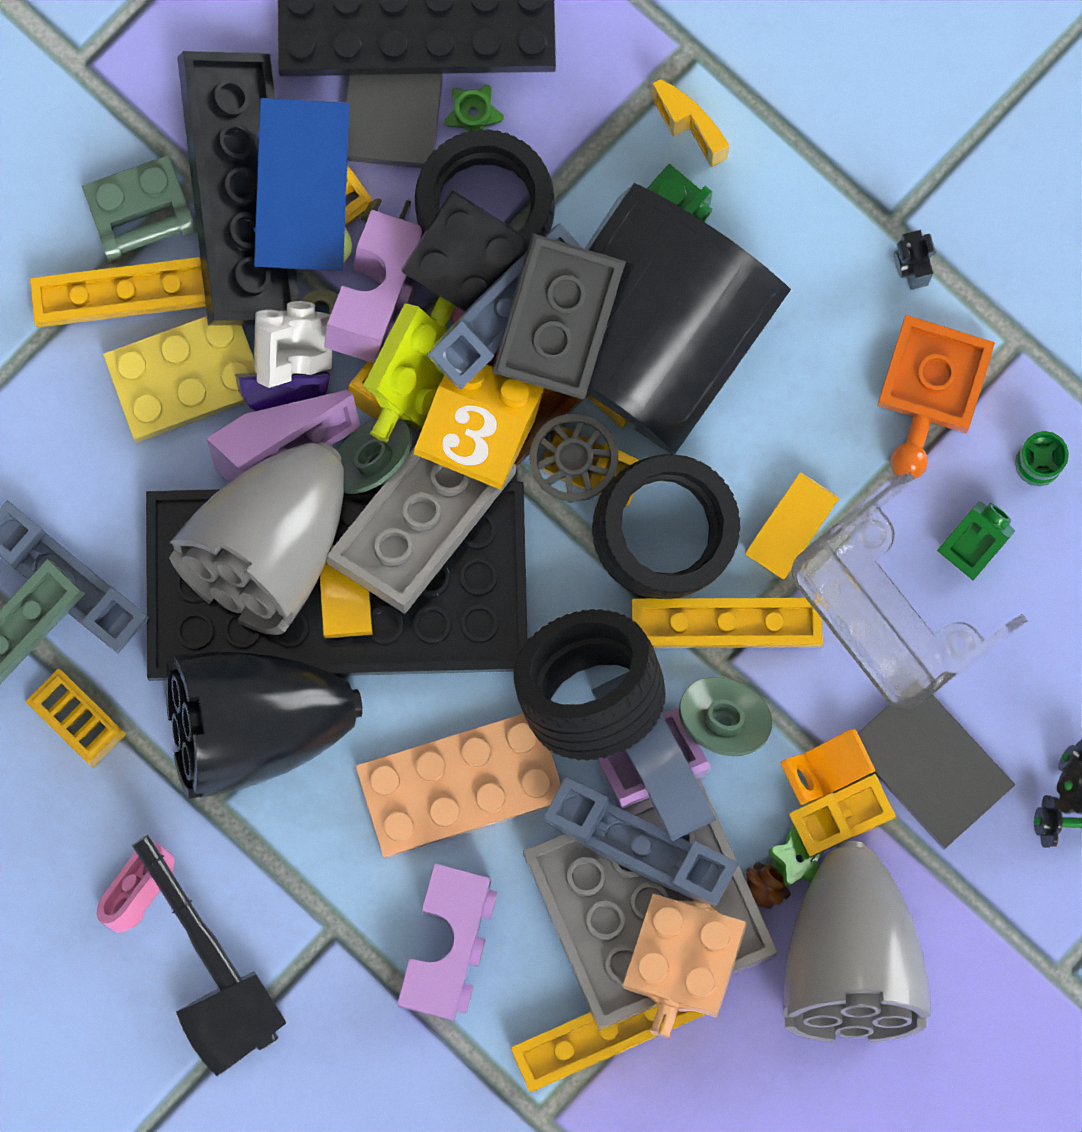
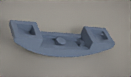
M557 224L544 236L582 248L561 224ZM526 253L463 313L426 354L459 390L494 357L493 354L499 348Z
M7 500L0 508V557L27 580L47 559L53 561L85 592V595L71 608L68 614L118 654L149 617L68 552Z
M627 673L592 689L594 698H601L616 688ZM661 714L656 725L646 734L647 736L642 738L637 744L632 745L633 747L625 749V752L649 794L651 803L669 837L674 841L716 819L692 769Z
M567 776L543 817L544 821L609 860L668 889L714 907L717 906L738 866L737 861L697 841H694L693 844L681 838L672 841L667 831L611 804L609 797Z

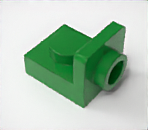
M668 164L647 187L648 190L671 201L704 222L713 210L709 206L713 191L707 186H704L702 189L698 188L671 164Z
M979 501L937 551L974 581L1014 534L1015 530L1009 525L1011 522L1010 517L1001 508L992 503L986 506Z

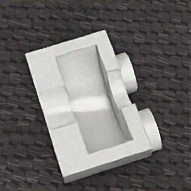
M303 301L287 303V311L261 310L256 312L254 369L255 373H257V382L270 388L290 382L292 374L312 375L332 369V350L324 347L327 323L331 314L316 312L313 303Z

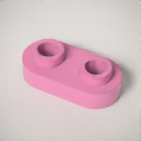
M153 842L159 853L164 855L163 859L173 873L174 857L172 853L160 844ZM136 851L103 894L97 906L98 920L116 933H121L135 927L142 920L145 910L160 891L148 870L143 868L144 864Z

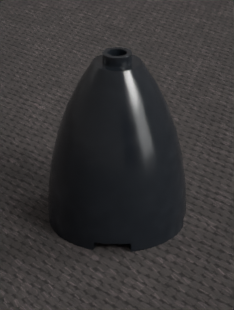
M203 652L173 656V662L167 663V717L169 721H172L173 738L178 751L174 752V761L181 786L189 799L230 793L285 774L312 760L333 746L354 728L356 718L362 717V699L358 689L352 690L347 680L326 670L299 661L244 652Z

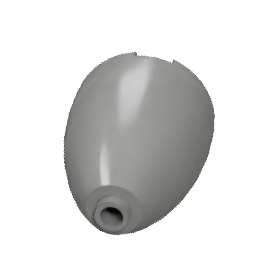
M323 442L318 444L306 443L273 455L235 477L205 502L170 542L174 547V551L169 556V559L178 574L207 603L215 599L226 609L235 613H242L238 618L239 624L265 634L279 635L284 633L311 594L324 568L327 554L333 545L344 495V467L340 462L342 459L340 454L332 446Z
M859 841L841 842L837 844V849L827 854L805 893L793 927L784 979L783 1015L785 1017V1028L791 1033L804 1038L834 1042L836 1035L848 1038L868 1036L870 1043L889 1041L923 1031L927 1028L926 1018L931 1017L928 976L922 947L910 911L888 869L873 850L866 848V845Z

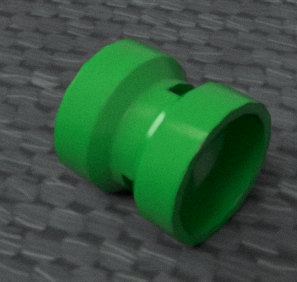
M1042 431L1034 433L1028 437L1016 455L1015 466L1018 475L1029 485L1040 487L1050 484L1056 480L1068 463L1069 452L1067 444L1060 436L1053 432Z

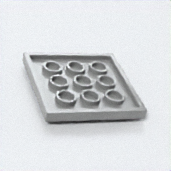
M697 778L716 820L680 838L691 844L697 841L737 861L700 778ZM650 798L623 809L666 831ZM566 834L524 850L523 856L598 1030H603L659 1006L647 996L625 990L623 983L652 894L676 901H693V899L630 871ZM738 864L717 906H711L722 915L746 922V929L731 975L771 959L778 954Z

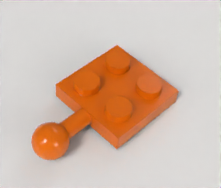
M905 315L877 404L879 407L913 417L905 443L899 445L891 455V468L898 477L904 480H914L922 476L926 471L928 457L923 447L931 423L967 434L995 342Z

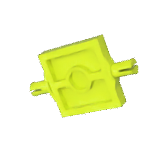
M439 296L430 316L418 306L404 304L363 384L368 391L376 396L382 409L372 431H370V435H373L374 438L387 443L389 441V437L399 419L404 420L413 429L422 430L438 386L445 375L426 355L447 332L446 324L455 308V305Z

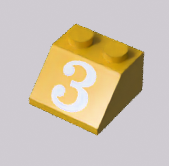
M487 364L460 390L444 375L438 386L413 454L501 490L535 422L544 388L491 372L493 367Z

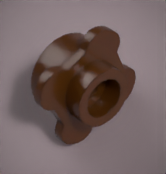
M756 862L753 868L749 867L745 871L747 876L745 880L755 902L761 907L771 909L775 904L780 905L783 902V898L788 899L791 896L790 890L784 885L783 875L773 866Z

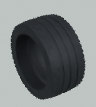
M492 129L463 132L439 145L438 149L432 152L422 167L415 188V211L417 224L420 225L423 234L439 211V197L444 185L457 172L474 165H496L514 172L525 183L530 194L531 210L525 225L518 232L531 239L532 233L544 237L552 228L555 196L551 176L536 151L514 135Z
M661 454L643 458L614 476L598 499L592 522L593 544L596 554H598V559L610 577L623 588L640 596L672 599L699 591L711 584L722 574L738 546L741 526L737 501L733 497L734 494L716 471H713L710 466L694 458L675 454ZM657 481L675 482L691 491L703 506L709 524L708 544L701 558L688 569L676 573L654 572L640 564L627 548L621 528L623 510L630 496L643 485Z
M603 609L581 610L580 612L576 611L550 621L528 639L523 649L520 650L519 657H517L514 666L515 671L513 675L516 695L529 727L544 747L546 746L549 751H553L554 754H559L561 757L576 760H598V758H607V756L621 753L625 749L633 747L632 745L637 744L642 738L647 736L646 734L656 725L664 709L663 705H665L666 698L664 677L654 648L642 628L636 622H633L631 618H627L618 612L604 611ZM597 665H619L630 669L621 683L601 698L583 704H559L551 701V697L560 685L579 671Z

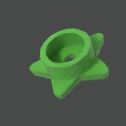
M485 85L479 90L468 91L453 88L452 96L455 108L444 120L446 126L464 128L466 132H470V130H484L485 126L502 122L504 115L491 105V86ZM475 108L478 113L472 116L469 114L470 109Z
M795 827L789 829L785 844L769 849V854L775 860L776 869L783 875L785 886H790L801 879L811 882L819 868L817 862L824 853L821 852L809 857ZM796 855L801 856V863L796 860Z

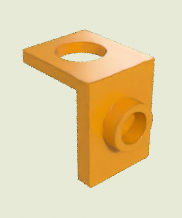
M854 728L803 754L780 761L800 805L834 793L875 771L866 749ZM797 769L804 775L808 789L801 783Z

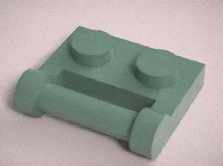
M169 155L82 185L109 263L122 259V254L175 234L182 232L186 236L197 232ZM172 206L176 215L118 236L114 235L112 229L114 227Z

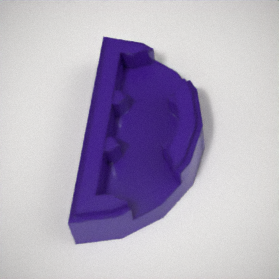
M327 371L312 375L292 374L290 382L268 388L257 382V373L235 374L238 392L254 411L323 396L327 393L331 375Z

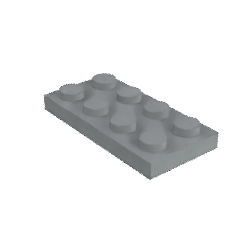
M413 448L401 467L386 481L327 554V564L405 614L516 474V464L513 465L500 490L414 455Z

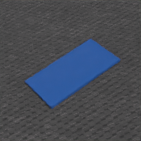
M260 98L259 133L257 134L259 147L256 227L253 228L255 231L254 267L343 271L349 103Z

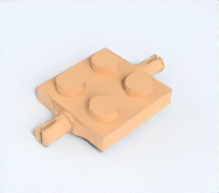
M652 894L623 983L625 990L647 996L659 1005L652 1029H650L652 1034L659 1036L664 1018H666L661 1036L663 1038H670L678 1011H696L718 1018L746 929L745 921L722 915L712 908L711 905L695 899L693 901H676Z

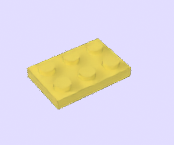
M207 316L103 354L135 443L245 404V400L238 392L235 374L255 373L254 357L242 325L208 326Z

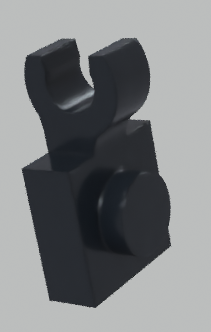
M921 230L905 233L896 244L898 250L894 251V261L900 278L907 277L910 290L928 286L934 274L930 259L936 254L931 234L922 235Z

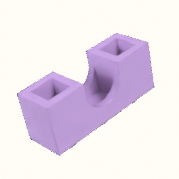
M374 210L370 211L356 248L353 271L373 278L380 286L369 291H358L345 286L341 287L327 323L325 348L375 363L395 323L394 320L398 309L401 310L405 303L410 304L415 285L409 283L410 277L404 274L401 269L423 236L420 225Z
M434 864L422 912L423 914L446 921L453 929L454 943L450 952L439 961L423 962L409 958L397 1003L398 1007L454 1022L457 1012L467 1013L473 985L465 984L470 965L479 966L486 940L477 936L481 919L491 920L498 894L497 891L489 890L491 878Z

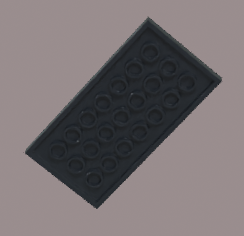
M509 482L405 614L370 592L373 635L336 638L324 637L320 577L293 622L284 633L279 635L261 633L239 624L238 618L242 613H235L226 609L215 599L207 603L182 579L172 565L169 556L174 551V547L170 542L192 515L220 489L146 491L147 616L149 617L147 620V679L149 681L166 680L167 663L174 661L173 656L203 652H244L271 655L299 661L326 670L336 676L515 671L514 666L517 657H519V652L523 649L524 644L528 642L524 482ZM383 485L362 493H344L340 520L333 545L340 540Z

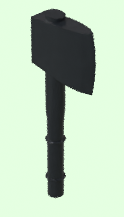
M147 835L132 844V847L144 864L143 868L148 870L172 908V914L175 913L184 927L194 950L218 986V989L176 1011L182 1029L191 1046L204 1064L218 1076L255 1048L262 1050L279 1038L276 1031L286 1024V1020L255 971L240 977L217 938L202 921L191 903L192 900L188 899L164 861V855L159 853L151 838Z

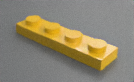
M200 257L30 278L34 323L37 328L206 307Z
M822 598L632 599L631 601L632 620L642 628L653 648L822 647L823 645Z
M659 1006L600 1031L591 1012L510 1047L529 1093L658 1037L652 1034L650 1029H652ZM678 1011L672 1030L706 1014L696 1011ZM664 1018V1021H663V1024H662V1027H661L659 1036L661 1035V1031H662V1029H663V1025H664V1022H665V1019H666V1018Z

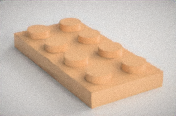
M524 713L356 765L383 858L547 808L561 786L551 751L546 746L544 747L529 727Z

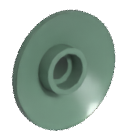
M377 419L360 426L342 442L337 452L342 458L340 462L344 467V493L357 494L369 491L384 483L401 467L412 445L411 429L402 419L397 421L387 443L370 435V431H372Z
M709 677L694 682L682 695L679 704L681 723L688 735L705 749L726 756H743L757 751L767 742L772 730V715L763 698L749 686L730 678Z

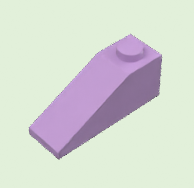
M348 390L246 413L206 439L215 470L226 481L230 482L259 462L284 450L306 443L318 444L323 442L332 446L360 427L353 394Z

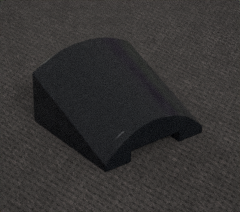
M633 183L617 198L585 247L586 250L626 261L587 394L636 426L634 430L670 454H676L791 289L766 266L725 235L671 201Z

